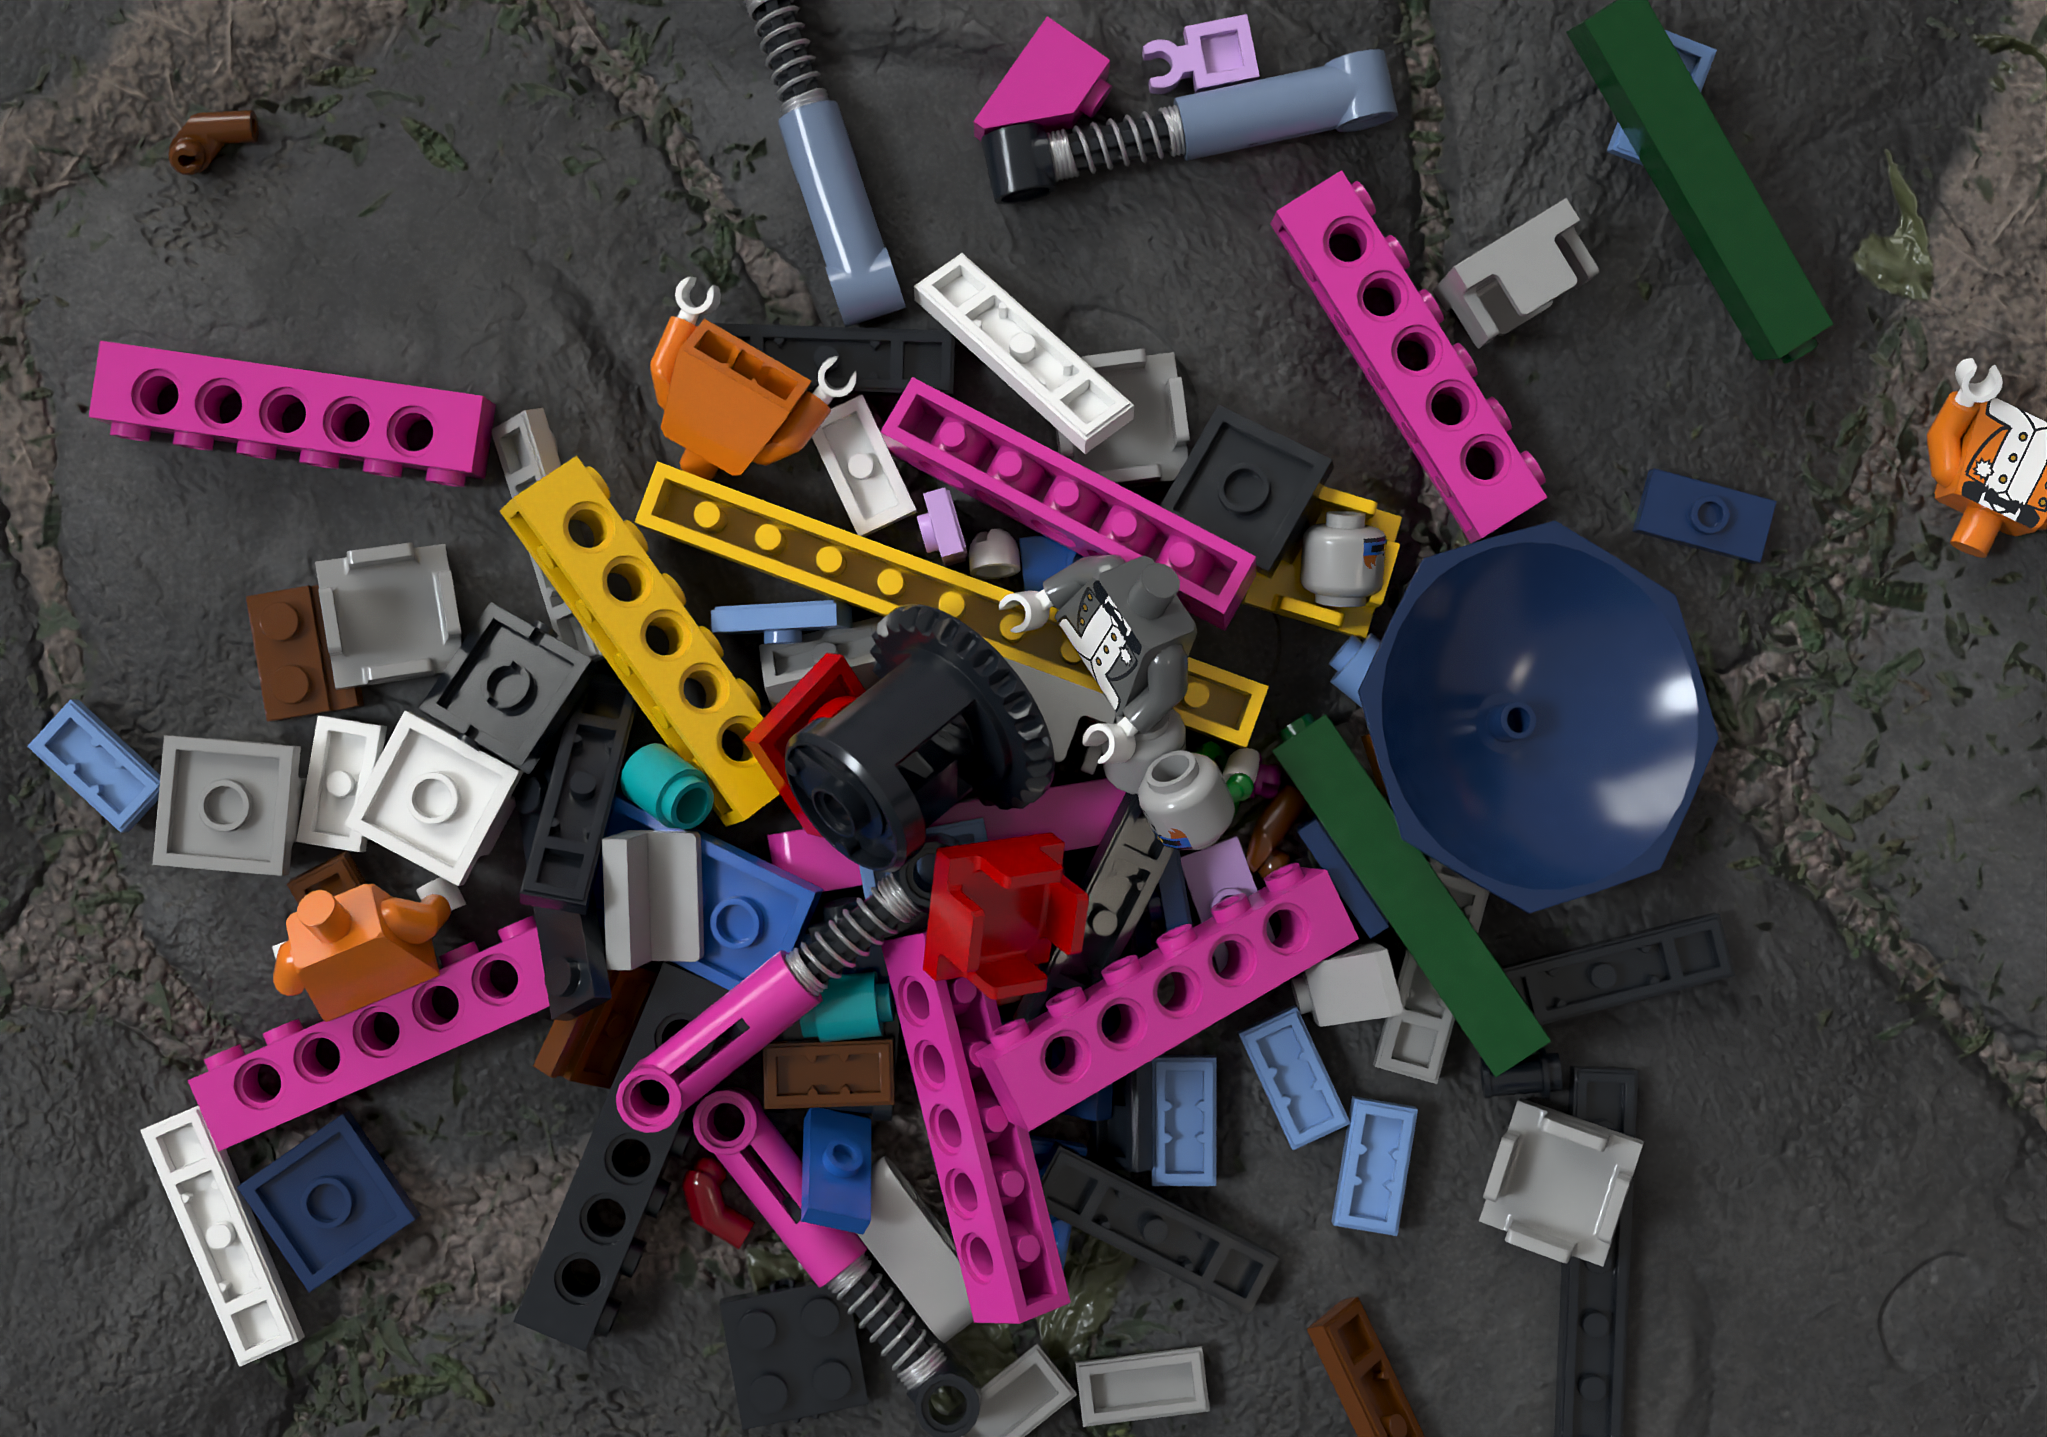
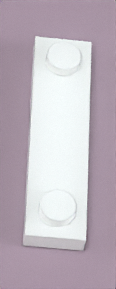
M963 253L914 285V297L918 304L1084 454H1087L1134 419V405Z
M199 1106L140 1130L239 1367L299 1342L305 1337L251 1207L237 1188L240 1185V1181L226 1149L218 1152Z

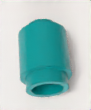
M649 744L640 748L628 759L622 770L620 785L625 797L668 828H694L705 820L712 809L714 794L705 774L662 744Z
M876 971L845 974L839 979L831 977L828 980V988L820 992L822 1002L799 1019L803 1037H819L821 1043L883 1036L884 1022L895 1020L890 982L879 983Z

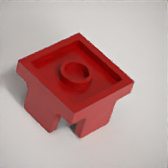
M1052 832L937 848L923 971L935 981L959 977L966 978L988 998L993 1000L1046 991L1048 976L1036 967L1035 964L1049 962L1052 943L1066 955L1082 952L1089 904L1088 894L1064 876L1062 872L1065 842Z

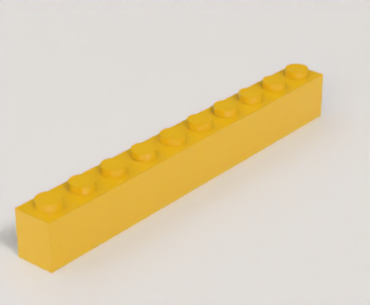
M657 461L635 519V523L644 529L882 617L888 615L895 608L907 604H921L939 609L968 625L988 641L1003 657L1104 694L1055 619V615L1059 611L1057 608H1050L1049 618L1042 627L1019 633L1011 632L1010 630L1013 627L1019 626L1024 622L1026 616L1025 608L1020 604L1010 609L999 610V604L1005 596L1014 592ZM1188 657V690L1184 698L1173 709L1180 714L1186 729L1238 748H1246L1269 686Z

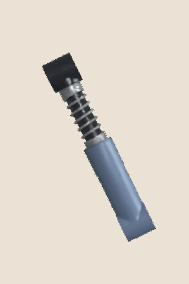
M745 0L749 16L758 21L755 33L763 37L760 49L769 54L765 65L774 70L771 82L780 87L776 98L784 103L780 109L783 111V116L779 119L778 125L827 266L825 268L845 327L906 308L887 248L884 247L839 104L828 98L826 89L819 87L817 79L820 78L822 73L813 69L812 63L816 57L809 55L807 50L811 40L803 38L801 30H803L805 24L798 22L796 17L800 8L792 5L794 0Z
M1369 49L1343 55L1317 68L1174 98L1173 107H1161L1157 115L1150 116L1146 111H1143L1140 119L1133 120L1129 115H1126L1123 122L1115 123L1110 118L1106 126L1099 127L1096 123L1092 122L1088 130L1082 131L1078 126H1074L1070 134H1067L1063 128L1061 131L1057 129L1056 132L1046 133L1043 126L1038 123L1016 124L989 132L982 137L981 142L994 202L1005 205L1027 202L1047 196L1056 190V182L1059 179L1063 181L1064 178L1068 180L1069 177L1072 179L1074 176L1078 177L1080 170L1090 169L1095 174L1096 167L1107 165L1108 169L1112 170L1113 163L1124 161V164L1129 166L1130 160L1141 158L1142 162L1145 163L1147 156L1158 154L1159 158L1163 159L1164 152H1169L1173 157L1183 154L1185 160L1188 161L1337 129L1339 132L1359 131L1376 127L1395 119L1398 116L1385 52L1380 49Z

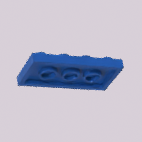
M618 790L606 838L627 830L696 831L701 836L704 957L696 962H670L730 991L780 950L790 953V951H794V948H800L824 890L823 888L696 827L691 829L668 828L626 798L623 792ZM602 854L593 891L599 926L605 929Z

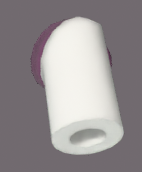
M1249 748L1238 749L1230 755L1222 774L1225 783L1231 775L1243 773L1249 776L1254 784L1253 793L1249 798L1254 799L1255 795H1260L1264 798L1272 799L1277 796L1282 778V770L1279 766L1262 764L1261 754Z

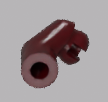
M700 1158L695 1162L693 1170L685 1172L682 1183L690 1216L698 1226L739 1250L755 1221L724 1203L720 1185L727 1174L724 1166L713 1158Z

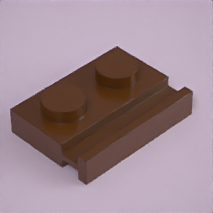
M308 585L246 596L267 722L364 707L361 687L336 690L319 597V585Z
M643 964L633 970H607L612 999L571 1021L554 1020L533 1066L552 1078L561 1076L568 1081L610 1089L660 971L648 964Z

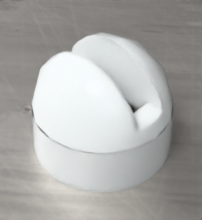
M991 529L989 533L980 532L970 544L968 556L971 576L980 579H999L1013 576L1020 572L1019 549L1016 540L1008 532L1002 529Z

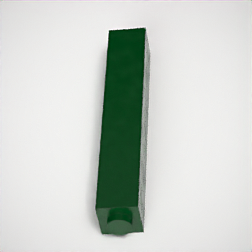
M1615 0L1566 32L1755 359L1770 360L1781 358L1783 363L1786 364L1816 348L1819 343L1814 336L1832 326L1833 322L1648 0Z
M1308 713L1284 728L1278 734L1284 743L1272 750L1495 1078L1550 1043L1549 1035L1423 852L1402 840L1392 807L1332 720L1325 714L1315 721L1313 716Z

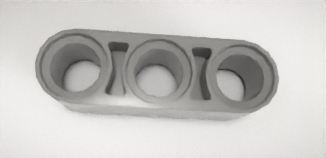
M883 1156L871 1166V1222L863 1235L858 1234V1236L933 1334L940 1341L946 1343L974 1321L954 1240L898 1167L887 1156Z

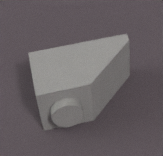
M1371 940L1347 945L1301 972L1300 975L1290 979L1300 1014L1311 1012L1312 1020L1320 1027L1386 1018L1404 1013L1388 950Z

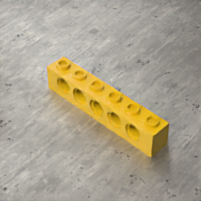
M576 455L514 496L500 510V513L670 750L705 774L714 794L712 808L724 825L727 827L745 821L780 794L743 741L764 719L758 711L761 709L760 701L754 690L744 680L740 678L735 679L721 658L724 656L723 649L714 634L704 626L698 627L684 607L686 598L678 583L667 573L661 574L646 554L649 550L648 544L638 527L629 520L623 521L608 500L611 497L610 490L602 476L590 466L585 467ZM570 520L582 521L590 527L594 535V545L592 548L582 547L573 541L568 530ZM609 573H617L627 579L632 590L630 602L620 601L610 593L607 586ZM648 625L660 628L667 635L669 640L667 655L657 654L648 646L645 637ZM686 678L695 679L704 687L706 703L703 709L691 705L684 694ZM725 730L734 732L742 741L743 755L740 761L729 758L722 748L721 741Z

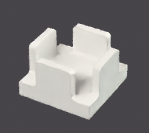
M404 711L344 826L457 886L464 885L477 859L480 856L490 854L516 804L512 793L524 772L485 749L479 752L466 743L458 740L459 734L449 728L439 726L412 711Z

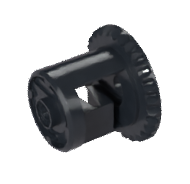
M907 604L897 607L878 622L877 630L872 634L875 645L870 650V653L877 661L872 671L881 680L833 718L820 717L809 722L788 740L785 748V770L789 785L798 804L813 826L845 857L864 868L880 872H895L917 855L924 847L926 829L963 797H977L984 806L996 805L1002 810H1009L1011 808L1023 809L1046 793L1053 781L1055 771L1054 749L1045 720L1031 693L1010 664L988 641L968 625L944 611L921 604Z

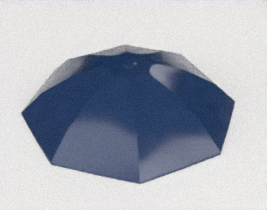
M1557 521L1495 536L1423 558L1386 629L1358 690L1378 765L1402 840L1464 878L1527 913H1533L1593 894L1660 870L1719 739L1676 595Z

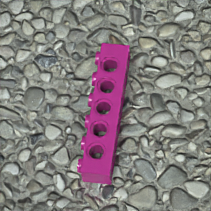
M1341 170L1278 209L1270 225L1470 543H1473L1546 499L1547 496L1541 488V485L1546 482L1545 476L1534 457L1528 451L1519 453L1507 434V431L1512 429V425L1503 407L1494 397L1485 399L1473 380V377L1478 375V371L1467 350L1460 343L1452 346L1439 324L1444 321V317L1436 300L1426 289L1418 292L1405 270L1410 267V263L1400 243L1392 235L1384 238L1371 216L1376 214V209L1370 195L1360 182L1355 181L1350 184ZM1338 234L1351 236L1360 247V258L1352 262H1344L1337 259L1330 251L1329 238ZM1373 287L1382 288L1387 291L1394 302L1393 313L1388 316H1377L1369 312L1363 302V292ZM1403 341H1414L1420 344L1427 354L1426 368L1420 371H1413L1404 367L1397 356L1398 344ZM1446 394L1458 402L1461 409V417L1458 424L1445 425L1434 417L1431 403L1435 395ZM1470 448H1482L1492 456L1494 472L1490 479H1478L1468 471L1465 459Z
M100 341L89 417L111 425L110 435L123 439L150 442L151 431L174 434L173 445L191 449L213 451L214 440L237 443L236 454L253 458L276 460L277 449L300 452L299 463L310 466L338 469L341 458L364 462L362 472L368 474L401 478L403 468L427 471V482L464 487L466 477L485 479L496 404L484 396ZM170 384H175L179 394L177 404L168 413L161 414L157 405L158 396L163 388ZM239 393L242 399V410L235 420L224 424L220 417L221 403L230 394ZM295 402H302L306 410L305 421L299 429L287 433L282 424L283 413L289 405ZM366 411L370 422L366 435L358 441L349 442L345 435L347 419L355 412ZM420 420H429L433 427L431 442L422 450L411 451L407 443L409 429Z
M914 377L911 378L880 431L891 455L1084 557L1119 555L1125 562H1129L1138 557L1147 556L1152 558L1155 563L1167 565L1175 571L1180 580V588L1176 595L1186 610L1224 631L1256 577V556Z
M1299 863L1283 866L1264 878L1266 887L1248 897L1245 893L1236 894L1214 905L1210 910L1213 917L1193 928L1192 924H1185L1164 933L1156 940L1159 948L1138 959L1137 955H1130L1111 963L1101 972L1104 979L1084 991L1081 987L1067 989L1049 999L1045 1004L1048 1011L1026 1023L1025 1019H1017L993 1031L989 1035L991 1044L975 1052V1055L1009 1123L1027 1131L1035 1129L1358 940L1359 937L1328 871L1325 869L1300 867ZM1277 912L1281 919V931L1276 940L1271 943L1267 936L1266 927L1271 915ZM1224 942L1228 949V962L1225 968L1217 974L1213 968L1212 957L1217 946ZM1170 973L1175 982V991L1170 1001L1161 1005L1157 996V988L1161 979ZM1116 1004L1121 1015L1120 1025L1114 1034L1105 1037L1101 1026L1102 1018L1106 1010ZM1061 1036L1066 1047L1064 1059L1056 1068L1049 1070L1045 1062L1046 1049L1051 1041Z
M534 916L527 917L498 930L502 943L479 952L475 941L439 956L443 968L439 970L440 975L328 1022H319L306 1029L303 1028L299 1018L263 1033L267 1046L245 1055L241 1044L204 1059L208 1072L187 1081L218 1152L549 1007ZM497 960L509 962L517 972L518 984L512 994L498 991L491 982V967ZM438 986H445L451 989L458 998L459 1008L453 1019L439 1016L433 1008L432 996ZM379 1012L392 1015L398 1022L400 1033L394 1045L382 1042L375 1034L374 1021ZM321 1038L331 1040L339 1049L340 1063L336 1070H329L323 1067L317 1059L316 1046ZM262 1064L272 1066L280 1075L281 1088L277 1096L267 1094L259 1085L258 1072Z
M927 929L886 939L883 945H881L974 1323L1021 1324L1071 1303L1029 1132L1009 1123L975 1055V1052L991 1044L989 1035L1002 1026L996 1000L988 998L966 978L959 977L935 981L923 971Z

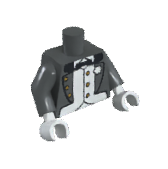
M1119 555L1087 556L1043 581L1044 589L1040 592L1024 591L1005 596L1000 601L999 610L1010 609L1020 604L1024 606L1026 611L1024 622L1010 630L1014 633L1042 627L1049 618L1050 608L1055 606L1059 610L1055 615V619L1118 716H1125L1117 724L1098 723L1090 726L1083 735V745L1099 746L1109 740L1108 751L1100 757L1097 763H1123L1129 760L1135 752L1136 741L1134 735L1138 731L1146 734L1187 693L1188 656L1196 638L1197 629L1194 620L1176 595L1180 588V580L1172 568L1165 564L1155 563L1152 558L1147 556H1141L1129 562H1125Z

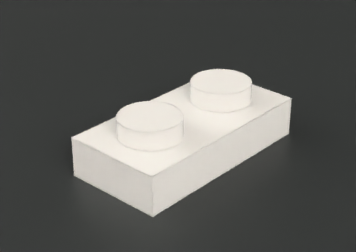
M863 395L832 408L830 414L812 436V439L857 535L866 537L917 513Z
M328 716L317 717L296 842L354 852L366 851L368 838L344 826V823L383 752L387 726Z

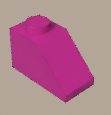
M1047 16L973 121L974 136L981 141L982 137L989 132L1023 123L1041 124L1045 132L1050 133L1057 131V129L1061 131L1062 128L1064 130L1072 129L1083 113L1092 118L1101 108L1112 89V85L1106 82L1109 75L1110 60Z

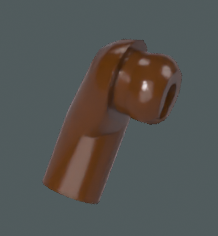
M253 110L193 114L169 146V162L173 169L182 175H195L210 165L225 144L257 142L259 126L255 112Z
M1285 785L1282 787L1277 796L1274 797L1258 817L1254 826L1245 858L1252 874L1258 872L1263 879L1271 872L1291 863L1289 855L1278 849L1277 845L1309 805L1301 792L1292 786Z

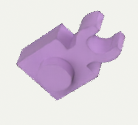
M1247 14L1185 26L1183 32L1185 45L1176 46L1174 43L1162 39L1151 41L1143 46L1142 56L1144 61L1162 58L1171 67L1168 74L1150 78L1149 91L1153 94L1168 93L1179 85L1181 79L1191 77L1195 93L1256 81L1260 77Z

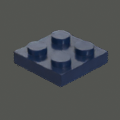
M350 1111L343 1113L237 1186L309 1293L421 1216Z

